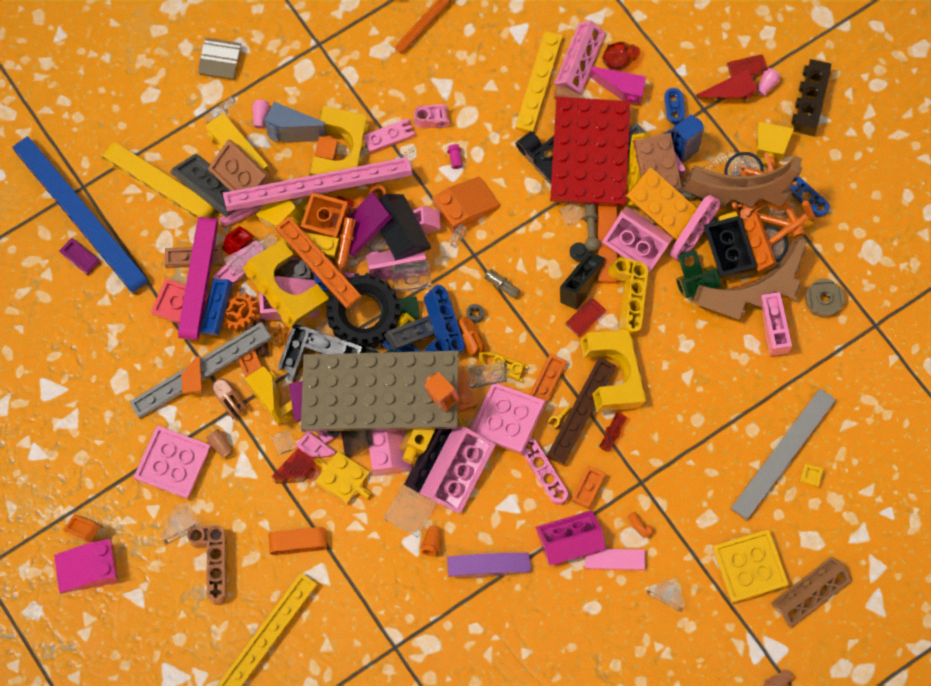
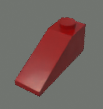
M746 70L698 93L696 97L697 99H740L743 97L746 100L754 96L753 92L757 90V87L749 71Z

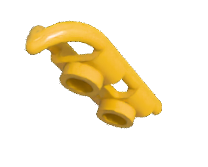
M491 352L479 353V361L484 368L523 382L520 375L523 368L528 370V365ZM482 356L494 357L491 367L484 362ZM503 368H506V369L510 370V371H509V374L506 373V372H503L502 369H503Z

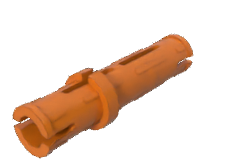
M344 217L342 232L339 234L340 241L335 260V267L343 276H345L350 245L354 240L353 231L356 222L355 219Z

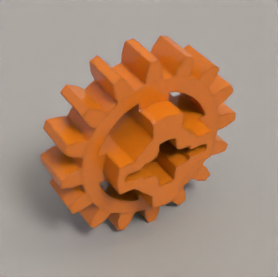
M237 292L236 296L232 293L230 294L222 322L225 329L228 328L230 332H233L235 329L240 333L241 328L246 331L248 325L253 326L252 321L258 320L255 314L260 313L257 308L259 305L253 296H249L246 292L243 295Z

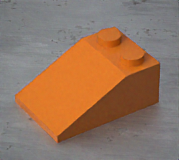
M480 176L451 186L432 197L434 209L440 212V217L453 235L500 207V204Z

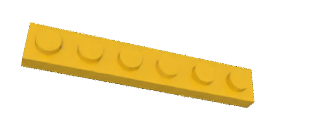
M548 31L544 32L515 130L526 133L529 131L534 132L562 41V35Z

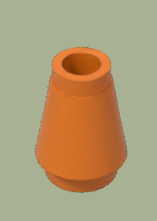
M429 526L420 546L422 554L434 557L440 551L439 527Z

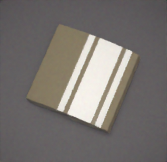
M205 38L198 73L235 79L242 44Z

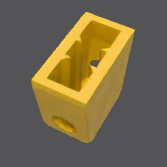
M758 122L756 129V156L764 158V167L768 168L764 153L768 152L769 156L773 155L775 161H782L791 139L793 128Z
M289 199L265 204L256 213L260 221L273 230L289 216L299 227L301 226L299 220L302 218V215Z
M407 429L400 445V450L404 451L402 460L412 464L415 457L424 453L435 429Z

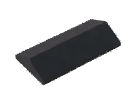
M384 194L379 199L393 217L380 231L395 261L431 249L404 194Z

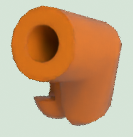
M636 512L628 515L631 525L643 538L653 535L652 527L650 525L644 527Z

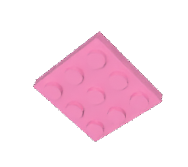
M493 382L470 430L500 447L523 454L546 402Z
M157 425L133 478L188 500L210 452L211 445Z

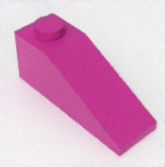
M591 67L590 78L622 101H630V104H641L646 76Z

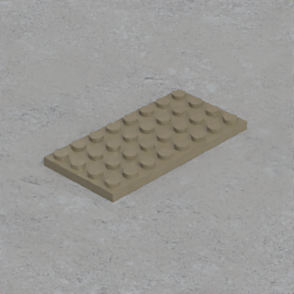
M459 352L304 354L301 431L457 429L458 401L449 410L444 412L429 397L424 384H426L425 381L429 376L439 372L455 388L458 395Z

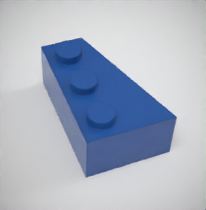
M691 114L663 133H671L674 151L682 164L699 151L704 125L700 119L695 118Z

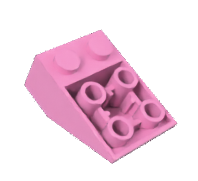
M274 276L277 285L289 294H301L316 285L315 280ZM259 292L261 319H265V321L282 320L278 312L271 307L266 297ZM319 309L306 318L319 317Z

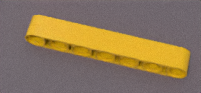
M112 142L101 156L107 164L198 220V217L210 218L216 210L195 192L116 142Z

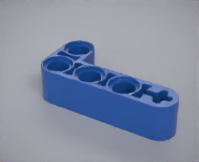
M435 285L424 296V302L436 339L425 348L424 352L458 351L460 353L464 350L465 344L448 292L444 286Z

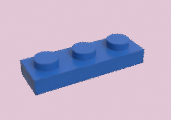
M213 279L199 331L203 335L220 334L233 284L229 279Z

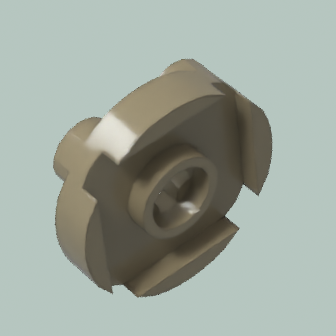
M829 279L815 281L808 288L805 296L806 305L810 309L811 314L820 317H831L839 313L845 299L842 288ZM823 294H826V297H829L830 300L823 302L820 298Z

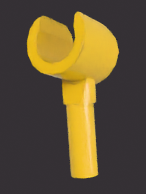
M566 406L560 414L550 417L548 423L550 424L553 420H557L558 423L554 426V429H558L561 419L570 408Z

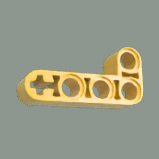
M620 257L608 267V273L611 278L624 281L619 330H628L630 336H632L642 326L648 268L643 262ZM630 305L635 308V311L631 309Z

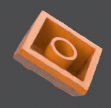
M311 192L300 227L312 234L339 238L343 228L344 217L347 218L349 212L348 202Z

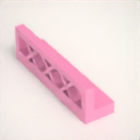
M591 20L578 24L554 83L555 86L564 85L579 94L582 93L605 35V31ZM593 30L598 33L596 41L593 40ZM587 45L590 46V50H591L590 56H587V52H586V47H587ZM582 60H583L584 66H585V69H584L583 72H581V69H580V62H581ZM575 76L578 78V86L572 83Z

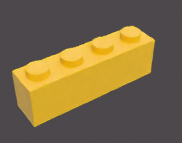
M224 113L205 125L207 130L206 136L211 142H215L218 145V151L221 150L228 139L232 140L267 174L270 173L266 162Z

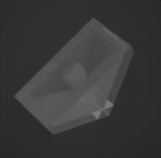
M677 579L651 585L647 589V595L679 612L683 611L685 604Z

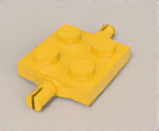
M339 451L327 463L319 457H316V460H314L313 464L322 469L321 474L315 480V484L345 504H348L358 493L367 500L372 495V492L363 487L370 472Z

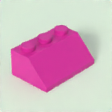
M592 510L536 527L549 566L558 565L564 561L578 559L581 556L598 553L606 549L602 528Z

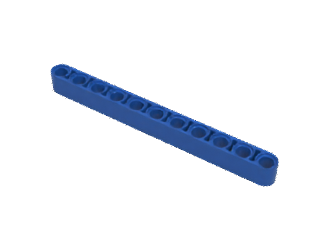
M26 136L13 145L12 148L129 291L134 294L145 286L148 281L143 273L32 140Z

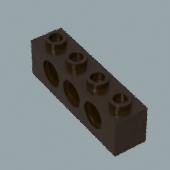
M810 59L809 64L804 66L802 76H805V81H801L798 91L802 92L801 98L797 97L795 108L798 111L797 114H793L791 122L794 125L793 132L815 137L832 66L831 63ZM814 79L818 81V83H814L811 80ZM807 96H813L815 99H809ZM803 112H809L811 115H805Z

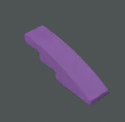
M485 553L447 557L448 577L506 576L508 574H528L531 572L529 553Z

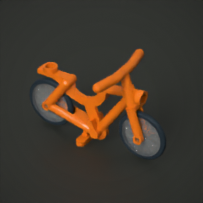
M740 152L733 155L727 161L724 169L725 175L752 176L767 173L764 172V166L760 158L750 152ZM768 152L764 153L768 164L767 172L773 171V167L776 166L773 155L769 156ZM761 199L760 202L756 201L752 208L743 203L737 204L735 201L732 202L733 209L737 214L740 213L743 220L758 214L763 222L784 227L780 230L774 226H764L777 263L781 261L788 250L787 237L790 234H793L794 238L803 236L805 234L802 228L803 223L807 220L813 221L816 218L808 200L802 202L805 213L799 218L787 201L779 207ZM765 205L778 211L785 210L790 221L758 213V211Z

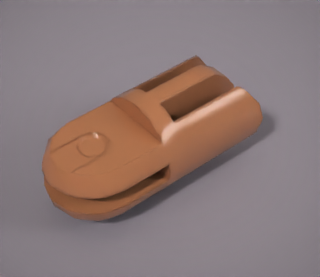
M218 379L214 382L213 392L232 419H235L236 415L228 406V402L238 415L243 413L234 398H236L244 410L248 409L230 382L225 379Z

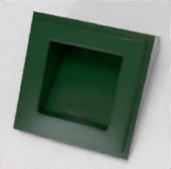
M416 296L399 299L400 316L402 313H408L414 319H420Z

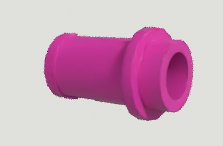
M458 144L448 146L447 153L450 155L452 169L463 167L460 153L462 148Z

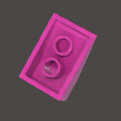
M110 539L87 543L54 555L60 594L119 583L114 546Z

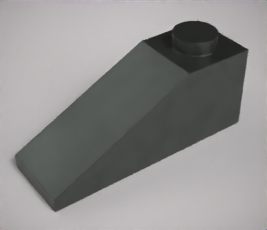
M588 252L560 286V303L577 310L589 294L606 258Z

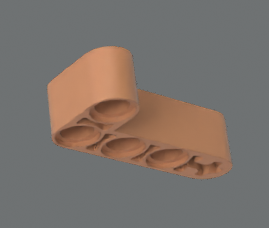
M217 525L191 527L187 532L190 544L194 548H207V596L212 604L222 605L227 598L226 534L223 528ZM215 533L222 534L218 540H213L212 536ZM195 534L202 535L198 541H193L192 537ZM215 552L222 553L221 557L216 560L212 559V555ZM216 571L222 572V575H221L220 578H218V579H213V578H212V574H213L214 572H216ZM215 586H218V590L220 592L218 598L214 597V595L216 594Z

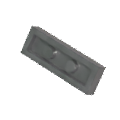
M429 316L392 329L384 334L393 351L435 335Z

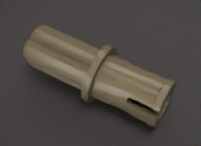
M493 269L486 273L484 279L496 286L498 291L502 290L512 298H516L519 295L520 290L509 283L506 277L503 278Z

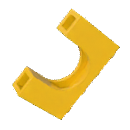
M327 106L322 107L319 120L325 122L326 132L344 137L349 143L351 152L347 158L338 161L313 156L309 176L361 166L362 156L359 155L360 150H363L365 145V139L362 138L363 133H366L368 129V122H365L367 115Z
M280 240L249 259L242 269L247 277L257 286L259 292L266 297L271 307L278 312L283 322L291 328L322 308L329 297L318 284L297 295L286 293L277 285L274 279V271L285 265L293 256V253L283 240Z
M628 330L586 333L580 339L584 358L600 356L612 358L620 365L624 376L621 385L599 387L592 393L596 412L639 408L646 402V393L642 387V376L638 370V360L636 354H634L633 338L630 336V332Z

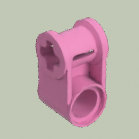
M437 104L417 107L414 111L415 126L421 129L449 126L450 121L447 119L448 106ZM422 115V116H425L426 118H425V119H420L419 116Z

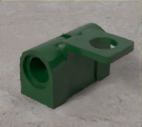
M690 250L678 256L684 276L676 278L680 293L685 298L694 296L699 285L709 288L722 286L717 268L713 265L701 268L696 250ZM687 256H693V265H685L684 260Z

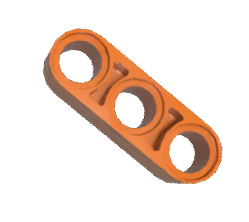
M323 527L276 531L268 534L271 555L327 549L326 531Z

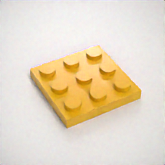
M769 529L712 546L731 604L788 587L789 584Z

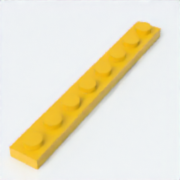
M302 573L299 574L217 686H243L317 587L314 581Z

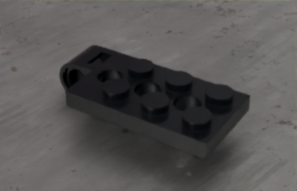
M529 131L517 140L515 145L520 153L551 185L554 136L541 145L536 134ZM545 150H550L552 152V155L550 157L543 156L542 152Z

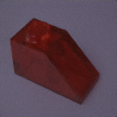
M297 448L272 475L273 482L275 484L300 483L306 479H311L316 473V463Z

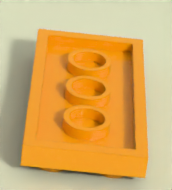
M651 167L646 170L625 195L660 228L673 237L675 241H677L697 210L691 202Z

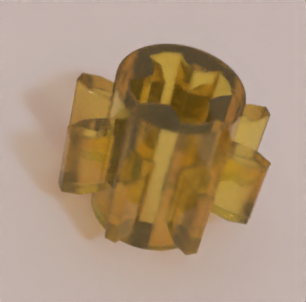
M280 323L274 328L271 326V333L269 334L272 339L270 344L271 346L276 344L280 349L281 346L287 343L290 335L288 333L289 329L287 326L281 327Z

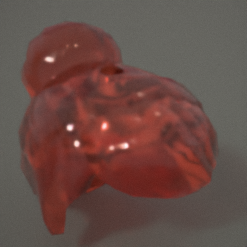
M625 41L608 44L603 53L602 60L610 70L621 71L627 68L632 61L638 59L640 48Z

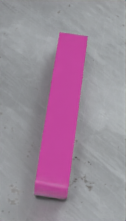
M198 217L178 328V338L199 340V331L203 319L218 232V218Z

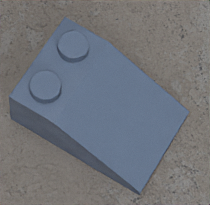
M276 102L273 103L264 120L267 135L276 142L318 141L319 136H327L325 122Z

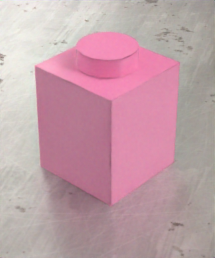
M425 206L413 210L425 234L441 228L440 212L438 210Z

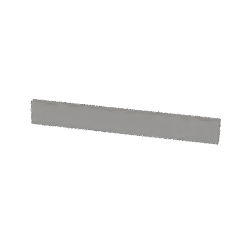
M258 323L202 357V381L270 341L272 338L263 323ZM186 368L129 402L139 419L182 394L181 374Z
M818 390L731 507L733 512L746 521L836 399L823 390Z

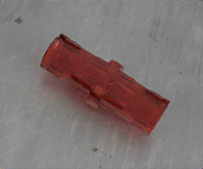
M615 413L610 426L605 430L606 434L599 448L606 452L611 451L616 438H619L621 435L620 431L627 420L626 416L621 413Z

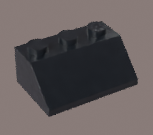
M740 216L703 225L720 278L737 280L755 275L757 265Z

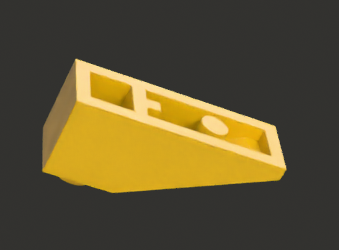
M263 366L244 379L251 392L274 421L278 423L280 422L279 389L275 383L277 378L272 371L268 372Z

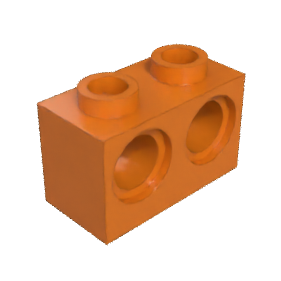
M439 372L435 375L432 374L425 381L424 387L429 397L444 412L449 410L459 400L455 388Z

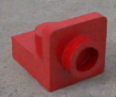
M238 226L225 236L222 249L235 258L244 247L253 241L254 236L241 226Z

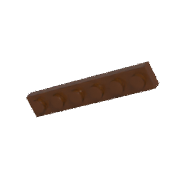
M601 357L598 358L546 456L547 458L564 466L595 407L592 393L599 387L606 386L616 365Z

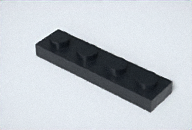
M435 429L425 452L418 457L404 483L405 486L420 494L452 429Z

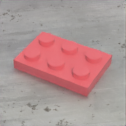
M165 279L151 314L179 324L186 285ZM207 293V296H206L205 307H204V313H205L207 301H208V298H209V293Z

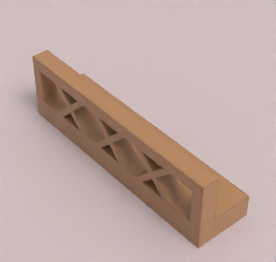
M831 556L775 599L771 605L774 610L782 615L787 626L791 628L852 580L843 563ZM842 573L844 578L838 583H834L836 576ZM828 585L826 592L822 595L819 594L821 587ZM808 597H812L811 604L804 606L805 600ZM793 609H797L796 615L790 619L788 613Z

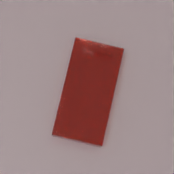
M763 54L727 62L730 77L746 70L749 71L751 77L763 74L764 71L768 70Z
M591 298L565 325L580 337L606 310L594 298Z

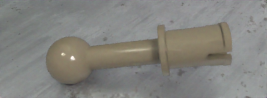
M584 204L585 216L583 220L587 222L588 238L585 241V247L588 251L594 252L600 246V242L595 234V222L598 220L596 205Z

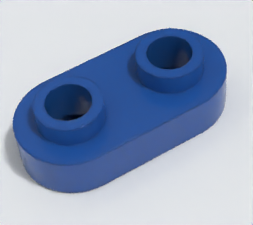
M669 88L664 95L666 118L670 123L677 124L685 117L683 94L678 88ZM673 114H677L678 117L675 118V117H673L672 115H673Z

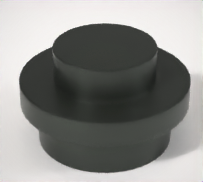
M575 243L570 248V256L575 261H582L588 253L583 243Z

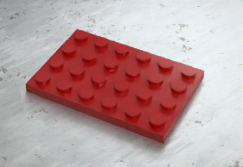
M556 96L550 202L625 207L630 101Z

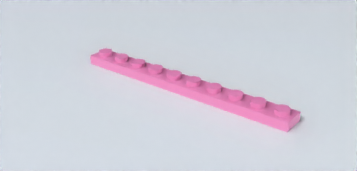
M408 157L225 192L223 197L226 211H232L309 196L311 192L319 194L411 176L412 169Z

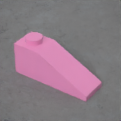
M778 292L761 295L770 356L788 354L792 343L781 294Z

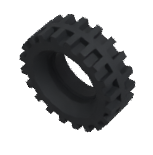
M356 273L351 278L347 276L345 278L360 295H367L378 302L381 308L380 319L374 326L367 329L353 326L345 315L346 308L331 292L327 303L328 325L332 328L334 336H338L341 340L364 348L366 346L377 347L379 343L386 340L384 334L395 329L399 321L400 302L397 299L396 291L391 289L389 282L380 280L381 277L378 275L372 277L370 273H365V275Z

